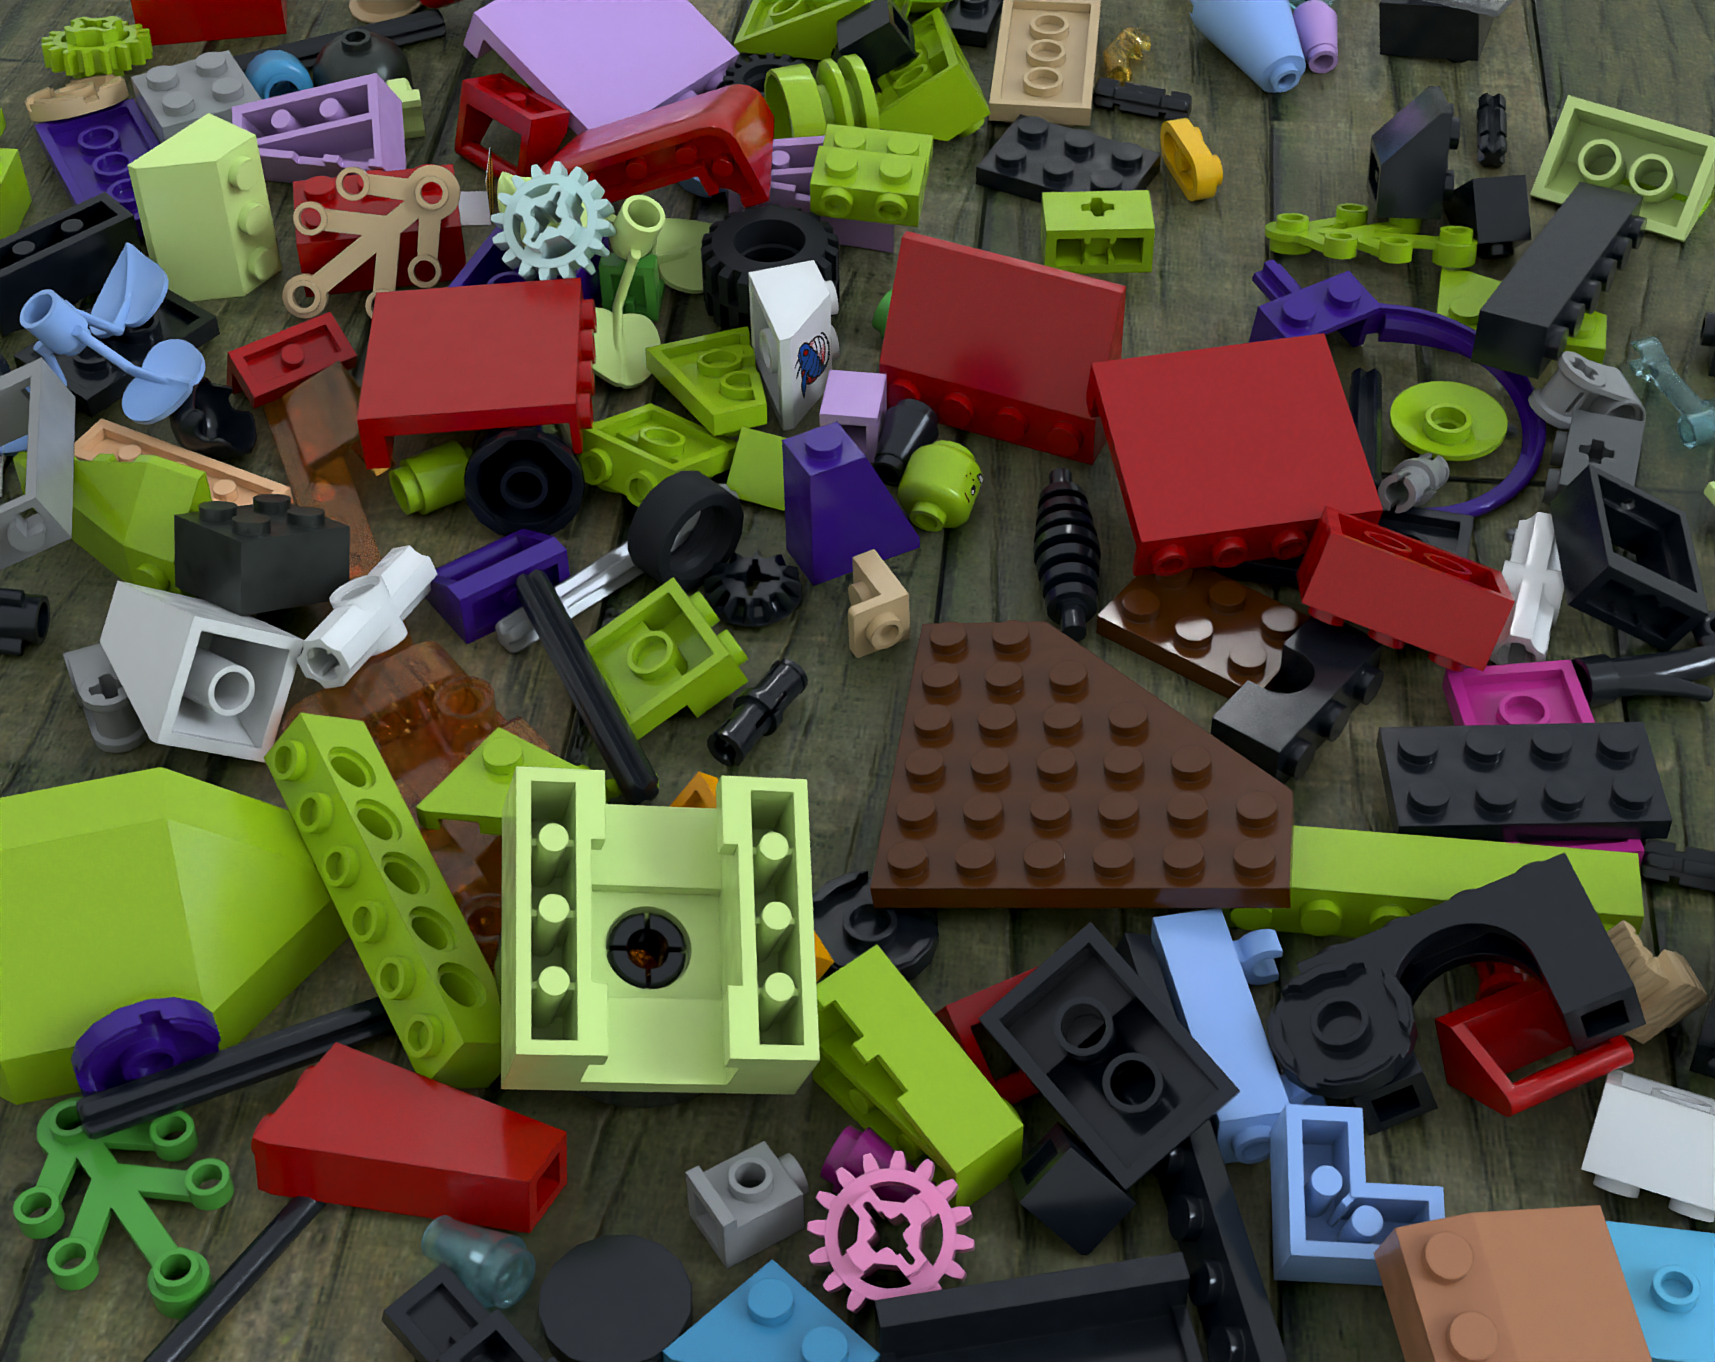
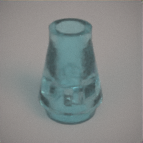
M442 1215L433 1220L423 1235L421 1242L423 1255L438 1265L445 1262L485 1308L497 1306L505 1309L513 1306L525 1295L533 1281L536 1268L535 1258L532 1253L527 1251L524 1241L518 1236L459 1222L448 1215Z

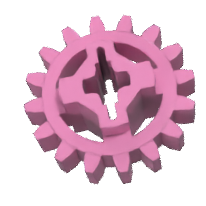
M895 1150L890 1168L880 1169L873 1155L868 1153L863 1155L865 1174L855 1178L843 1167L835 1171L843 1187L837 1196L828 1192H818L816 1199L829 1213L826 1220L808 1222L807 1230L811 1234L825 1238V1246L809 1255L810 1261L814 1266L832 1265L834 1271L823 1284L827 1292L832 1294L840 1291L845 1286L852 1289L847 1302V1309L857 1314L868 1300L875 1302V1300L943 1290L939 1284L945 1277L964 1282L967 1273L958 1263L954 1262L956 1253L975 1251V1241L965 1235L957 1234V1226L965 1224L973 1216L970 1207L958 1206L950 1208L948 1202L959 1189L958 1184L953 1178L942 1182L937 1187L931 1183L935 1171L934 1162L926 1159L919 1165L915 1173L907 1171V1161L904 1152ZM897 1185L911 1188L919 1192V1194H914L904 1203L883 1201L878 1198L873 1189ZM851 1207L859 1217L857 1242L846 1250L847 1253L843 1255L841 1230L845 1216ZM871 1209L876 1210L883 1220L887 1218L894 1226L902 1224L905 1220L910 1223V1226L904 1231L903 1237L908 1244L906 1249L915 1260L914 1264H908L901 1254L896 1255L888 1247L881 1249L877 1253L874 1251L873 1247L879 1242L880 1235L875 1229L877 1224L869 1215ZM940 1217L943 1241L940 1254L932 1266L923 1254L925 1231L935 1224V1220ZM882 1269L903 1272L911 1284L900 1288H880L864 1282L863 1279L869 1278L876 1271Z

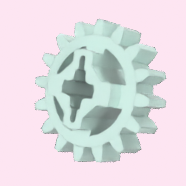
M554 161L551 172L547 175L537 164L532 165V179L527 182L517 175L513 176L511 179L517 189L513 195L499 193L497 197L506 206L505 213L491 215V221L498 228L504 230L492 238L493 243L501 251H506L502 257L504 263L512 270L519 268L518 274L526 281H533L538 274L540 280L557 279V275H561L563 279L576 278L575 271L581 267L591 275L595 273V267L590 259L594 254L608 257L610 253L601 243L602 237L616 235V228L609 221L604 220V218L613 214L615 210L607 199H601L605 193L602 186L595 179L588 182L589 176L578 166L568 176L567 169L558 161ZM582 202H584L587 211L586 228L582 226L580 220L584 208L581 206ZM550 221L560 223L557 229L551 226L547 227ZM521 222L525 224L527 231L522 241L520 236Z

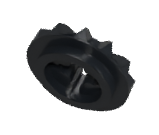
M759 549L752 557H743L733 552L729 563H714L711 576L704 579L705 600L715 614L723 621L738 626L758 627L776 623L789 616L797 608L802 598V584L799 578L798 567L786 565L782 554L768 559L764 558ZM749 581H761L757 589L753 591V596H748V589H745V587L749 585Z

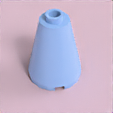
M1190 0L1193 10L1189 14L1195 27L1262 90L1269 93L1286 92L1298 84L1305 71L1306 62L1289 0Z

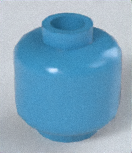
M268 50L257 55L248 64L245 71V76L262 100L313 88L312 79L304 65L294 55L282 50Z

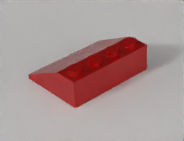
M906 231L901 239L879 362V373L887 374V409L896 406L900 400L915 399L927 404L935 411L939 424L1093 465L1107 439L1101 418H1090L1085 400L1091 363L1121 359L1126 286Z

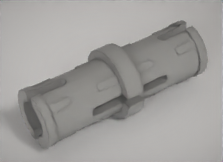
M1426 453L1418 458H1411L1401 462L1393 469L1392 475L1386 477L1378 487V496L1382 506L1389 511L1397 505L1395 513H1402L1408 511L1411 507L1426 504L1435 496L1437 492L1435 490L1446 484L1449 478V467L1445 459L1438 455L1435 459L1431 460L1433 453Z

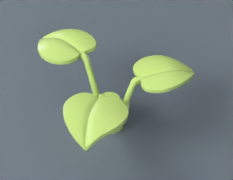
M504 171L501 173L497 185V197L499 193L513 195L517 189L511 179L515 175ZM520 177L525 182L532 179V177ZM644 195L630 196L624 201L617 216L611 214L604 218V220L609 221L616 228V235L609 237L612 250L616 255L627 260L614 298L612 312L604 308L595 307L597 333H594L596 364H593L594 374L609 384L624 389L637 387L650 377L652 373L646 368L645 348L661 345L658 331L648 317L637 313L623 314V305L638 261L647 254L657 255L659 276L665 281L666 285L689 294L704 293L701 261L702 239L704 234L710 233L709 227L712 225L711 223L697 220L666 218L661 205L654 199ZM497 198L499 212L505 213L506 206ZM582 202L581 206L584 208L580 220L582 226L586 228L587 211L584 202ZM550 221L547 227L551 226L557 229L560 223ZM521 222L520 226V236L522 241L525 234L527 233L525 224L523 222Z

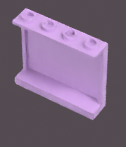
M494 0L473 13L463 43L476 59L494 49L536 93L570 112L568 126L577 135L599 126L723 88V76H726V70L729 66L734 67L740 54L688 0Z

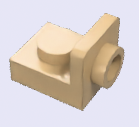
M875 549L852 557L853 584L848 586L849 600L852 605L848 609L849 648L856 658H860L910 639L909 593Z

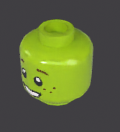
M936 441L933 444L921 446L913 452L899 484L897 498L902 509L909 515L911 522L920 529L938 532L943 527L957 528L970 517L981 489L983 474L979 465L975 462L974 455L966 447L952 441Z

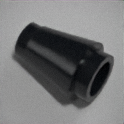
M903 399L896 406L886 411L872 465L882 482L886 485L899 486L913 452L921 446L933 444L938 439V416L931 407L921 401Z

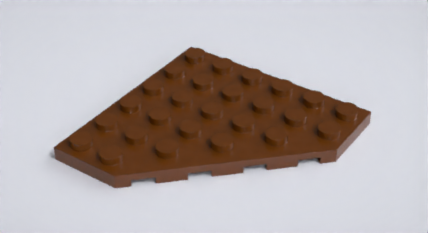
M1008 620L1004 622L979 623L948 621L922 624L870 886L874 908H1291L1294 836L1293 790L1046 621L1021 622Z

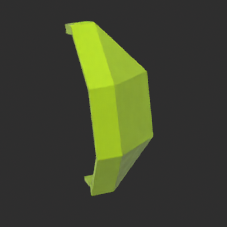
M163 767L1 797L0 1097L15 1105L81 1092L71 1063V1057L77 1040L93 1023L113 1011L147 999L177 997L199 1002L213 1014L221 1038V1042L219 1041L218 1043L219 1050L238 1045L349 937V934L289 810Z

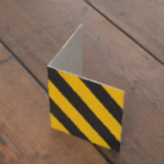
M489 149L485 180L487 191L460 192L459 211L461 226L492 225L491 215H493L496 189L491 149Z

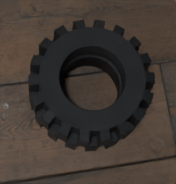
M767 204L766 207L751 206L744 208V211H733L725 215L723 221H715L709 227L710 233L704 234L701 261L705 309L709 316H714V322L721 328L729 327L731 330L748 326L751 336L748 272L815 260L824 281L831 280L833 282L839 303V241L837 235L833 234V227L828 222H822L819 215L813 212L804 213L802 208L794 206L779 207V205Z

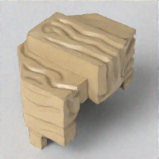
M1622 920L1607 931V934L1635 986L1646 1025L1621 1035L1630 1036L1638 1042L1645 1044L1661 1031L1672 1027L1709 1000L1707 993L1684 956L1675 951L1664 949L1658 957H1653V954L1643 946L1640 937L1635 933V928L1625 920Z

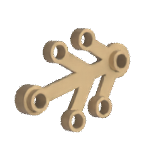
M438 165L422 166L416 169L408 179L368 174L359 167H348L343 169L336 179L337 191L343 198L356 201L364 198L366 195L403 200L404 202L386 216L325 209L323 205L314 201L304 202L295 209L293 222L297 230L302 234L316 235L322 231L362 236L314 275L302 273L292 277L285 284L282 293L286 309L292 315L305 319L320 314L328 304V292L376 254L373 292L367 297L365 303L366 312L372 319L373 300L375 299L376 292L396 291L401 233L418 219L417 257L409 264L408 276L411 282L420 288H430L441 279L442 266L438 260L441 219L451 215L457 208L460 201V186L456 177L448 169ZM357 173L362 177L364 187L359 194H350L345 190L343 181L347 174ZM428 182H435L442 188V198L436 204L426 202L422 196V188ZM308 207L314 208L320 213L321 222L316 229L305 227L301 221V214ZM425 260L434 265L436 273L432 280L422 281L417 278L415 267L418 262ZM300 286L309 287L314 293V302L309 307L300 306L295 300V291Z

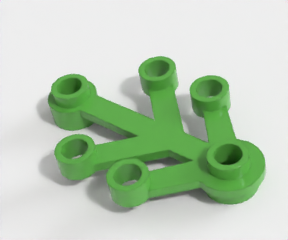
M83 1097L69 1098L55 1104L45 1112L37 1126V1140L42 1152L47 1155L35 1187L21 1193L13 1206V1213L21 1232L31 1239H44L52 1236L62 1227L65 1220V1213L61 1205L76 1169L82 1168L91 1181L72 1231L68 1238L57 1242L47 1256V1264L54 1282L64 1290L74 1291L85 1288L95 1280L99 1272L97 1254L114 1213L151 1267L147 1283L155 1307L166 1317L182 1319L214 1284L208 1262L201 1254L187 1248L177 1247L143 1197L191 1202L196 1208L207 1211L221 1208L230 1201L234 1193V1184L228 1166L222 1160L216 1158L199 1160L191 1165L188 1170L120 1164L109 1151V1149L155 1151L159 1158L170 1162L180 1161L189 1157L196 1150L199 1140L192 1117L184 1111L179 1110L156 1118L152 1122H144L94 1140L89 1139L85 1135L77 1116L76 1103ZM177 1131L184 1132V1134L177 1139L164 1140V1138L170 1133ZM208 1180H220L216 1186L210 1189L199 1188L202 1183ZM39 1208H50L46 1214L40 1217L29 1218L30 1214ZM84 1258V1261L79 1266L72 1269H63L64 1264L69 1260ZM188 1273L181 1279L170 1280L178 1274Z

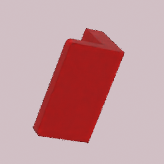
M327 312L227 352L226 385L233 388L232 394L243 391L253 409L355 368L357 354L332 313Z

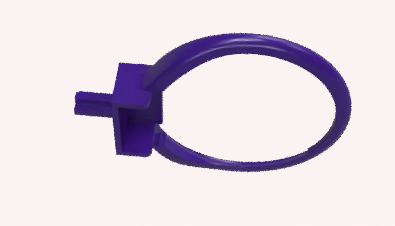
M1272 259L1265 262L1263 269L1254 273L1252 277L1254 284L1271 302L1258 306L1248 343L1322 333L1327 335L1338 330L1352 347L1364 344L1367 334L1378 333V341L1428 346L1455 352L1470 359L1472 357L1476 330L1454 319L1424 309L1378 303L1349 270L1302 289L1280 263L1277 264ZM1481 365L1496 377L1513 400L1521 421L1522 449L1518 462L1510 474L1492 490L1477 498L1450 506L1426 509L1470 515L1476 518L1503 506L1528 485L1543 457L1546 443V423L1529 405L1528 397L1535 388L1527 376Z

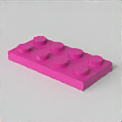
M1571 660L1490 665L1485 667L1484 672L1472 667H1465L1463 672L1445 669L1442 688L1455 726L1595 723ZM1640 839L1506 842L1638 853L1639 867L1645 851Z

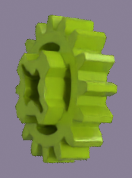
M117 16L76 18L70 20L71 26H64V31L49 32L50 37H42L41 39L45 68H51L53 73L66 71V76H73L75 79L103 74H113V76L122 77L124 76V71L132 70L131 65H145L146 59L153 58L149 28H143L142 24L128 26V21H122Z

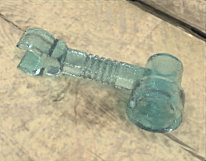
M1648 336L1631 342V345L1641 357L1628 362L1632 372L1637 377H1643L1647 382H1653L1682 414L1678 418L1677 429L1684 445L1692 449L1715 441V398L1701 400L1671 367L1669 357L1665 354L1661 342L1655 336Z

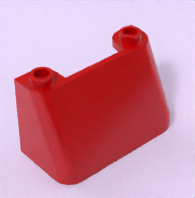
M729 85L584 131L565 145L541 169L546 175L550 174L554 161H558L567 169L569 176L571 171L578 166L589 176L588 182L595 179L602 186L605 193L601 199H607L610 203L698 177L708 196L718 194L719 188L730 189L741 196L740 201L744 208L770 201L775 117L765 98L758 90L748 85Z

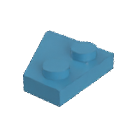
M772 1259L663 1350L664 1362H881V1354Z

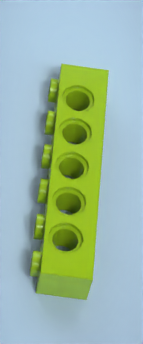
M300 712L263 758L402 1046L417 1074L453 1088H488L501 1074V1005L496 987V979L364 721Z

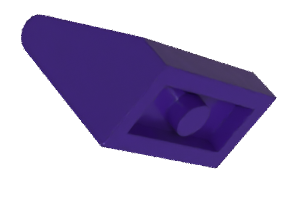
M522 528L435 568L437 576L431 581V591L425 596V599L467 645L495 632V626L499 620L522 607L516 595L518 588L515 584L520 574H530L535 569L541 570L547 574L553 587L570 577L567 549L554 536Z

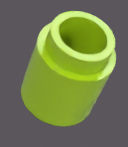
M451 440L401 460L400 467L389 472V481L396 501L402 511L407 515L417 511L422 515H426L466 499L464 474L473 450L470 447L462 448L457 441Z

